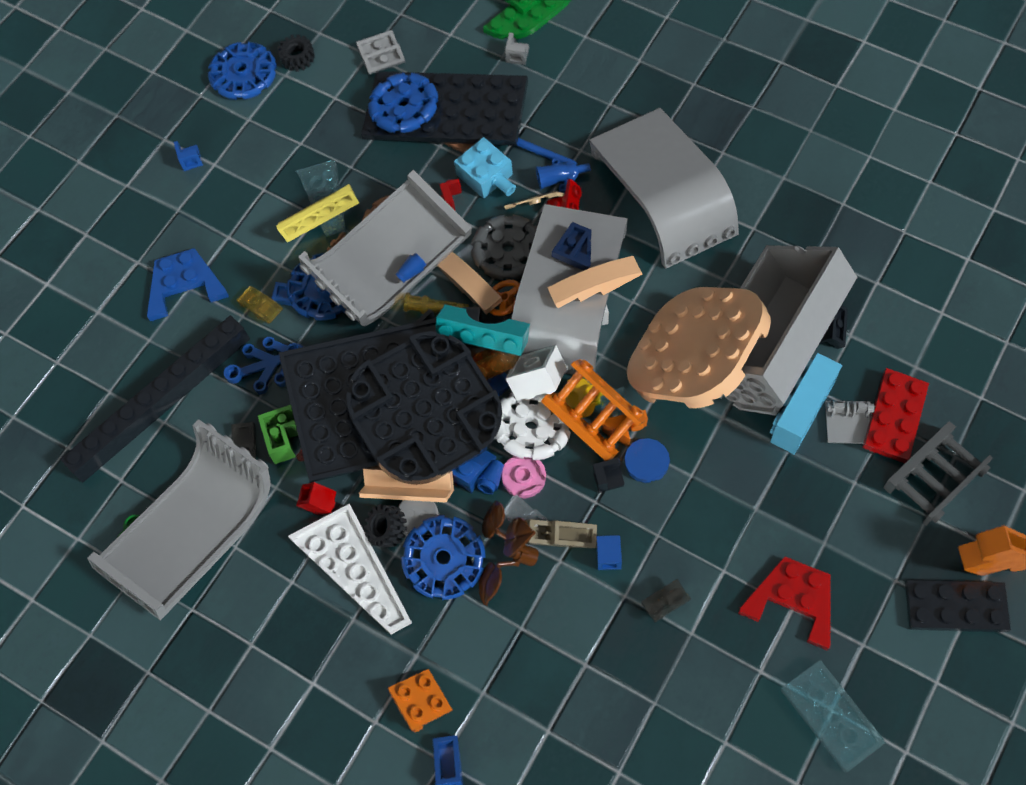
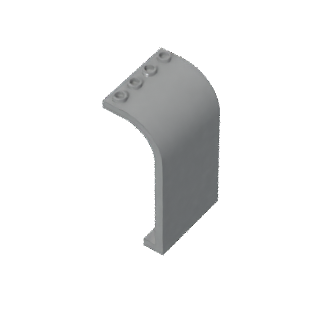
M661 108L589 140L591 153L595 160L601 158L648 215L658 238L661 263L665 268L678 264L739 234L736 205L724 177L708 157Z
M414 170L407 175L408 180L325 254L312 260L309 259L305 251L299 256L301 263L299 267L307 275L311 274L316 279L314 282L323 291L326 289L331 294L329 296L337 306L341 304L346 309V315L352 321L357 320L362 326L376 321L389 311L471 235L472 227ZM416 252L427 265L423 268L424 271L403 283L395 273L398 272L409 255H413Z
M544 204L512 314V320L530 324L528 343L522 355L556 345L567 366L565 373L574 375L577 370L571 364L579 359L589 362L595 372L599 336L609 293L602 295L601 292H598L582 302L577 298L557 308L547 287L583 270L551 257L552 250L570 224L574 222L592 230L591 268L617 260L623 238L625 239L627 218ZM509 353V362L514 363L518 355Z
M199 419L192 425L196 436L195 452L189 465L180 477L100 555L93 552L87 558L95 571L159 620L181 600L251 526L262 510L270 491L271 482L268 465L261 459L256 460L244 447L239 448L227 435L222 436L211 424H205Z

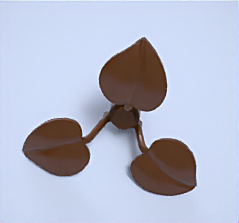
M497 500L493 502L483 519L482 533L486 538H492L496 533L505 539L504 554L507 557L513 558V561L498 562L496 565L489 562L485 566L478 585L479 595L485 606H488V602L494 597L501 585L502 571L500 568L502 566L518 567L520 563L534 566L539 555L538 549L525 545L536 532L529 527L523 518H514L507 528L506 535L500 531L499 527L504 522L505 511L503 505Z

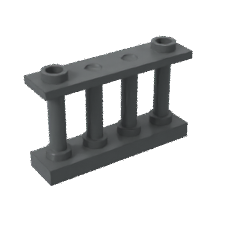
M950 421L918 450L883 487L889 494L895 489L902 490L929 514L923 522L925 526L931 521L936 523L945 514L943 509L977 475L982 478L991 468L988 464L993 457L989 455L981 463L953 439L952 432L956 426ZM941 444L943 446L947 445L975 470L966 478L938 454L937 448ZM926 459L932 460L960 485L951 493L923 469L924 465L922 463ZM910 474L917 475L944 500L937 507H934L908 484L909 481L906 478Z

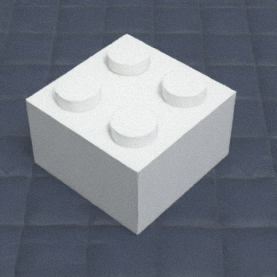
M555 345L517 356L506 380L516 400H529L536 395L555 392L567 366Z

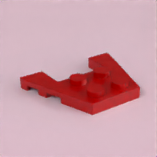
M784 557L744 603L738 614L759 622L767 600L813 618L814 623L807 642L828 651L830 648V574Z

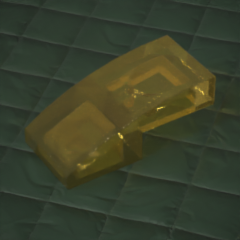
M249 286L236 300L240 306L253 312L257 318L268 324L283 310L278 303L252 286Z

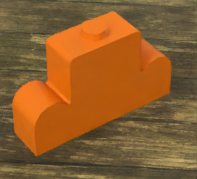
M1005 525L981 532L976 535L977 541L958 546L965 571L985 576L1006 569L1010 571L1026 570V535Z

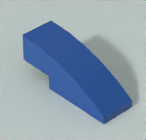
M458 736L433 738L436 785H463Z

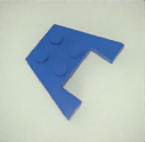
M195 248L154 261L147 317L150 321L169 316L165 297L203 285L206 286L210 302L229 297L226 289Z

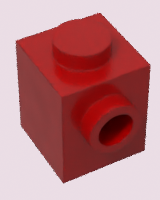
M316 482L303 484L296 506L317 515L331 513L335 506L337 491Z

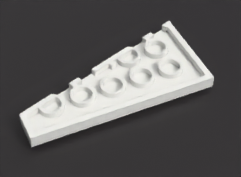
M350 504L288 536L390 634L412 624Z

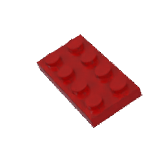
M886 368L883 371L874 404V413L871 415L862 448L906 463L911 456L929 383Z

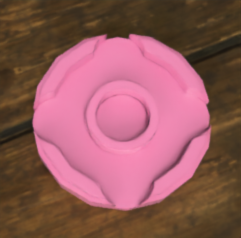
M513 456L504 464L501 475L502 483L506 491L514 497L523 499L533 497L545 485V467L540 460H532V458L527 457L521 459Z

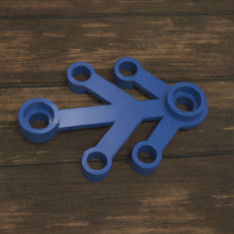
M266 337L262 342L267 351L277 350L283 352L303 347L298 343H291L287 346L275 341L273 337ZM273 342L271 346H266L267 343ZM246 344L242 348L244 356L246 358L255 357L262 361L239 368L237 365H229L224 370V377L229 383L236 384L241 381L242 377L264 370L259 380L253 385L257 394H264L268 390L267 383L277 365L281 364L279 355L274 356L259 350L252 344ZM248 349H253L251 353H246ZM282 369L280 373L274 376V381L278 387L286 386L285 379L282 382H278L279 378H284ZM233 374H238L236 377L231 378ZM259 385H264L262 389H257Z

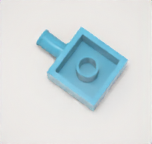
M484 137L454 161L456 175L483 199L497 187L506 196H510L516 189V186L508 180L513 175L511 160Z

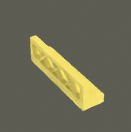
M348 184L277 223L276 227L284 239L289 242L359 204V201Z

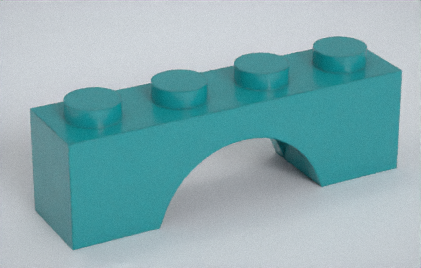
M446 304L436 317L437 334L451 335L463 343L518 356L522 355L528 343L529 323L512 319L496 324L481 323L470 318L466 309Z

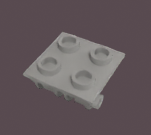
M825 401L828 443L863 444L871 415L874 413V404H871V401Z

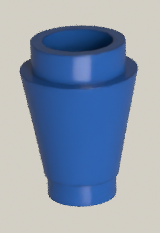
M415 252L413 255H409L395 275L404 283L424 271L423 268L427 264Z
M492 460L477 479V488L481 492L491 495L494 491L498 490L504 464L498 460Z

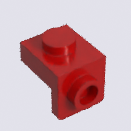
M459 179L448 180L439 184L441 197L454 210L455 205L452 196L462 193Z

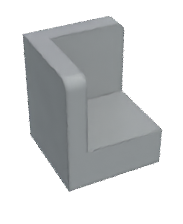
M509 33L505 49L506 63L525 65L529 44L515 43L513 33Z

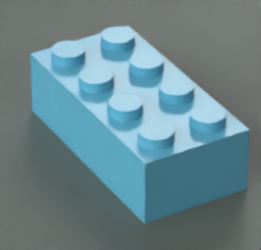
M817 353L814 360H809L802 376L799 377L795 384L794 390L784 403L781 413L777 414L770 430V433L773 434L770 441L772 444L795 455L835 384L842 367L841 364Z

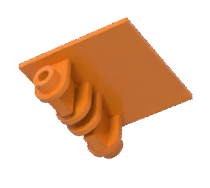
M429 669L388 687L392 698L411 731L418 732L423 728V725L452 711L451 706Z

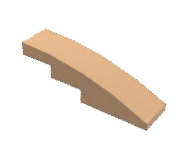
M454 252L450 253L437 265L462 293H465L474 304L476 303L485 314H488L502 302L501 296Z
M629 256L589 268L547 288L557 308H560L577 298L582 302L598 292L605 295L642 275V272L634 256Z

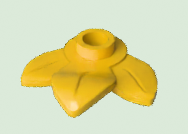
M582 378L566 397L565 403L571 408H575L593 385H590L586 379ZM601 392L582 413V418L590 416L594 412L595 406L603 402L604 395Z

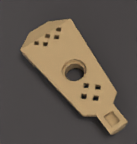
M552 191L504 205L506 210L529 202V205L540 203V198L565 196V193Z

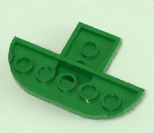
M505 0L510 6L487 23L483 30L489 36L502 40L508 37L509 33H513L516 39L527 37L562 11L571 0Z

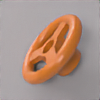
M504 280L493 287L501 296L502 302L500 303L499 310L493 309L489 313L495 316H504L513 312L516 300L514 295L517 294L520 286L518 281ZM507 286L514 287L508 292H498L500 289Z

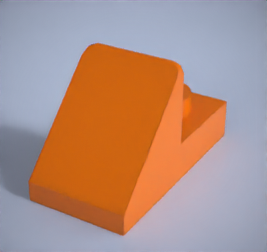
M642 410L643 416L648 420L646 410ZM623 414L607 418L602 424V432L611 436L627 416ZM647 420L639 426L633 423L628 430H642L647 426ZM627 430L618 441L629 447L630 436Z

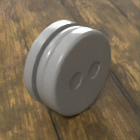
M403 500L398 506L401 509L400 512L405 514L402 518L407 520V523H404L407 531L403 530L402 532L406 537L414 527L420 526L423 520L440 515L435 502ZM429 530L422 535L424 539L432 536Z

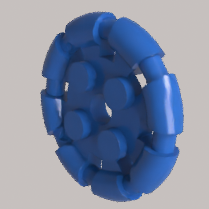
M234 43L226 46L221 53L218 52L209 65L208 79L213 89L218 90V93L223 97L237 100V98L250 99L261 94L264 88L267 89L272 84L276 76L274 71L277 68L276 60L270 51H266V48L258 43ZM241 67H246L245 70L238 71Z
M398 73L386 78L387 81L384 83L380 82L370 95L371 102L368 103V110L372 121L377 122V126L392 133H395V131L407 133L420 128L421 124L427 123L433 117L437 109L436 103H438V92L434 84L429 83L428 78L416 73H411V75ZM402 102H408L405 106H399Z
M325 253L312 255L310 260L316 259ZM301 263L297 264L291 272V279L287 281V297L291 299L292 307L300 315L306 318L314 317L315 320L320 321L337 318L336 315L342 312L345 314L346 309L341 304L333 308L331 307L335 305L329 297L331 294L326 289L324 291L321 290L314 282L316 279L311 274L307 275L299 267ZM290 284L295 285V288H293L294 292L290 293ZM313 304L318 305L317 309L312 308Z
M445 515L429 517L423 520L420 526L414 527L404 541V556H401L403 572L406 578H409L414 584L413 588L426 597L432 599L433 597H441L442 600L460 597L465 594L464 591L470 587L473 588L477 584L483 573V558H486L483 541L472 530L474 527L461 518L455 516L454 518H447ZM443 526L452 528L451 535L442 534ZM429 530L433 537L425 541L422 535ZM464 535L470 541L465 547L459 540ZM414 549L421 550L420 559L413 558ZM442 550L447 551L450 554V561L447 564H440L436 558L438 552ZM467 556L474 557L473 566L466 565ZM421 568L427 574L423 579L417 574V571ZM461 573L465 580L457 584L454 578ZM435 580L445 581L444 588L435 587Z

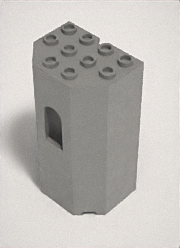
M766 245L740 289L750 290L761 299L771 318L770 329L766 338H758L741 370L745 374L742 382L728 396L723 394L720 397L721 399L724 396L726 399L734 402L733 406L740 410L777 415L857 279L856 274L839 247L807 246L804 250L800 246Z

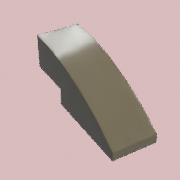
M525 520L529 527L536 532L526 543L527 545L596 548L597 525Z

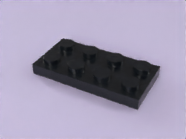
M907 580L905 582L909 630L1009 632L1011 630L1006 587L1003 582Z

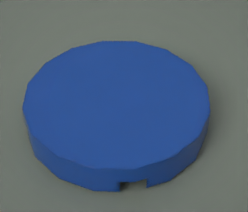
M650 438L639 439L633 442L628 447L624 458L625 467L629 475L636 481L651 483V481L661 479L667 473L670 464L669 452L665 446L659 441Z

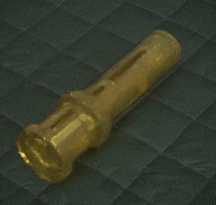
M406 293L404 311H420L424 314L431 309L435 313H440L445 304L459 308L469 307V304L430 299L427 295L419 297Z

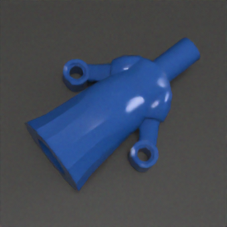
M556 158L552 160V165L536 166V176L540 189L564 182V184L559 186V192L563 193L566 191L568 179L575 181L579 173L591 171L589 163L576 165L570 161L560 162Z

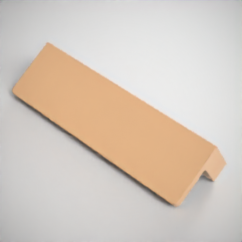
M379 466L363 469L365 486L359 492V497L447 502L454 491L453 472L451 471L433 482L415 485L399 482L391 478Z

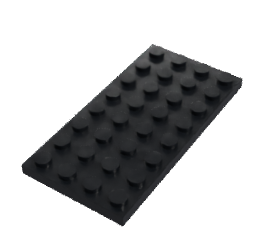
M376 71L372 91L380 82L384 83L387 81V77L398 73H405V75L416 73L428 78L429 83L434 84L438 92L437 109L433 117L427 123L421 124L420 128L407 133H401V131L392 133L377 126V122L372 121L367 107L361 132L363 139L476 144L484 137L492 145L517 146L528 86V76ZM402 102L399 106H405L408 102Z

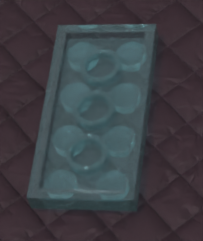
M821 660L781 689L782 693L844 773H847L886 743Z

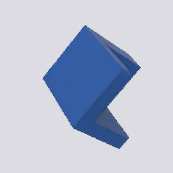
M178 141L174 142L178 160L184 171L203 165L197 145L181 149Z
M619 535L597 536L598 570L621 569L622 557Z

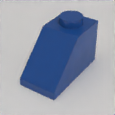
M486 450L479 456L453 470V482L472 493L478 484L477 479L492 460H496L497 457Z

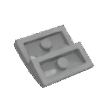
M392 30L356 42L369 75L405 62Z

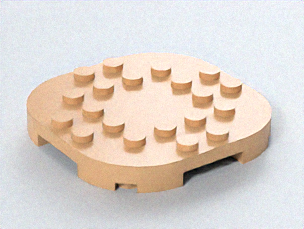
M698 287L680 293L658 311L639 341L627 367L629 383L648 402L654 403L656 399L683 402L688 408L706 407L714 404L713 399H718L723 394L728 396L744 379L745 374L741 369L758 338H766L768 335L771 318L765 305L754 292L747 289Z

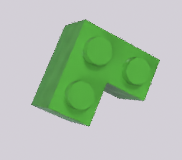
M291 405L258 415L268 454L274 464L295 458L296 455L291 437L297 436L298 433Z

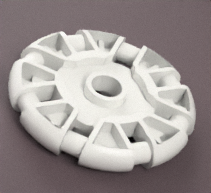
M512 392L508 398L500 400L502 420L496 440L498 443L503 444L504 450L521 459L527 457L532 458V460H543L552 457L554 452L557 450L561 451L567 444L571 434L569 427L555 414L551 415V411L541 402L547 394L536 395L529 400H516ZM530 400L538 401V404H529ZM513 404L517 406L515 410L511 407ZM533 422L537 425V428L530 429L525 424ZM554 427H560L558 431L553 430ZM513 434L516 439L510 440L508 437ZM548 439V441H549L551 444L548 445V444H545L544 442Z

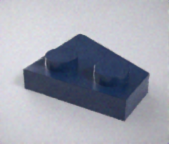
M572 222L552 250L551 257L583 271L591 268L592 230Z

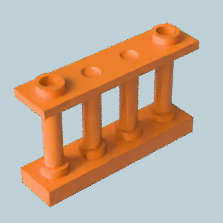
M581 359L573 361L571 366L577 370L559 393L547 394L541 402L605 461L611 460L619 452L615 448V444L633 423L639 426L647 419L643 416L644 413L639 407L632 406L594 372L593 366L589 362ZM584 377L593 387L575 408H571L565 403V399ZM601 392L610 402L592 423H587L582 418V413ZM616 408L620 409L627 417L609 438H604L598 433V429Z

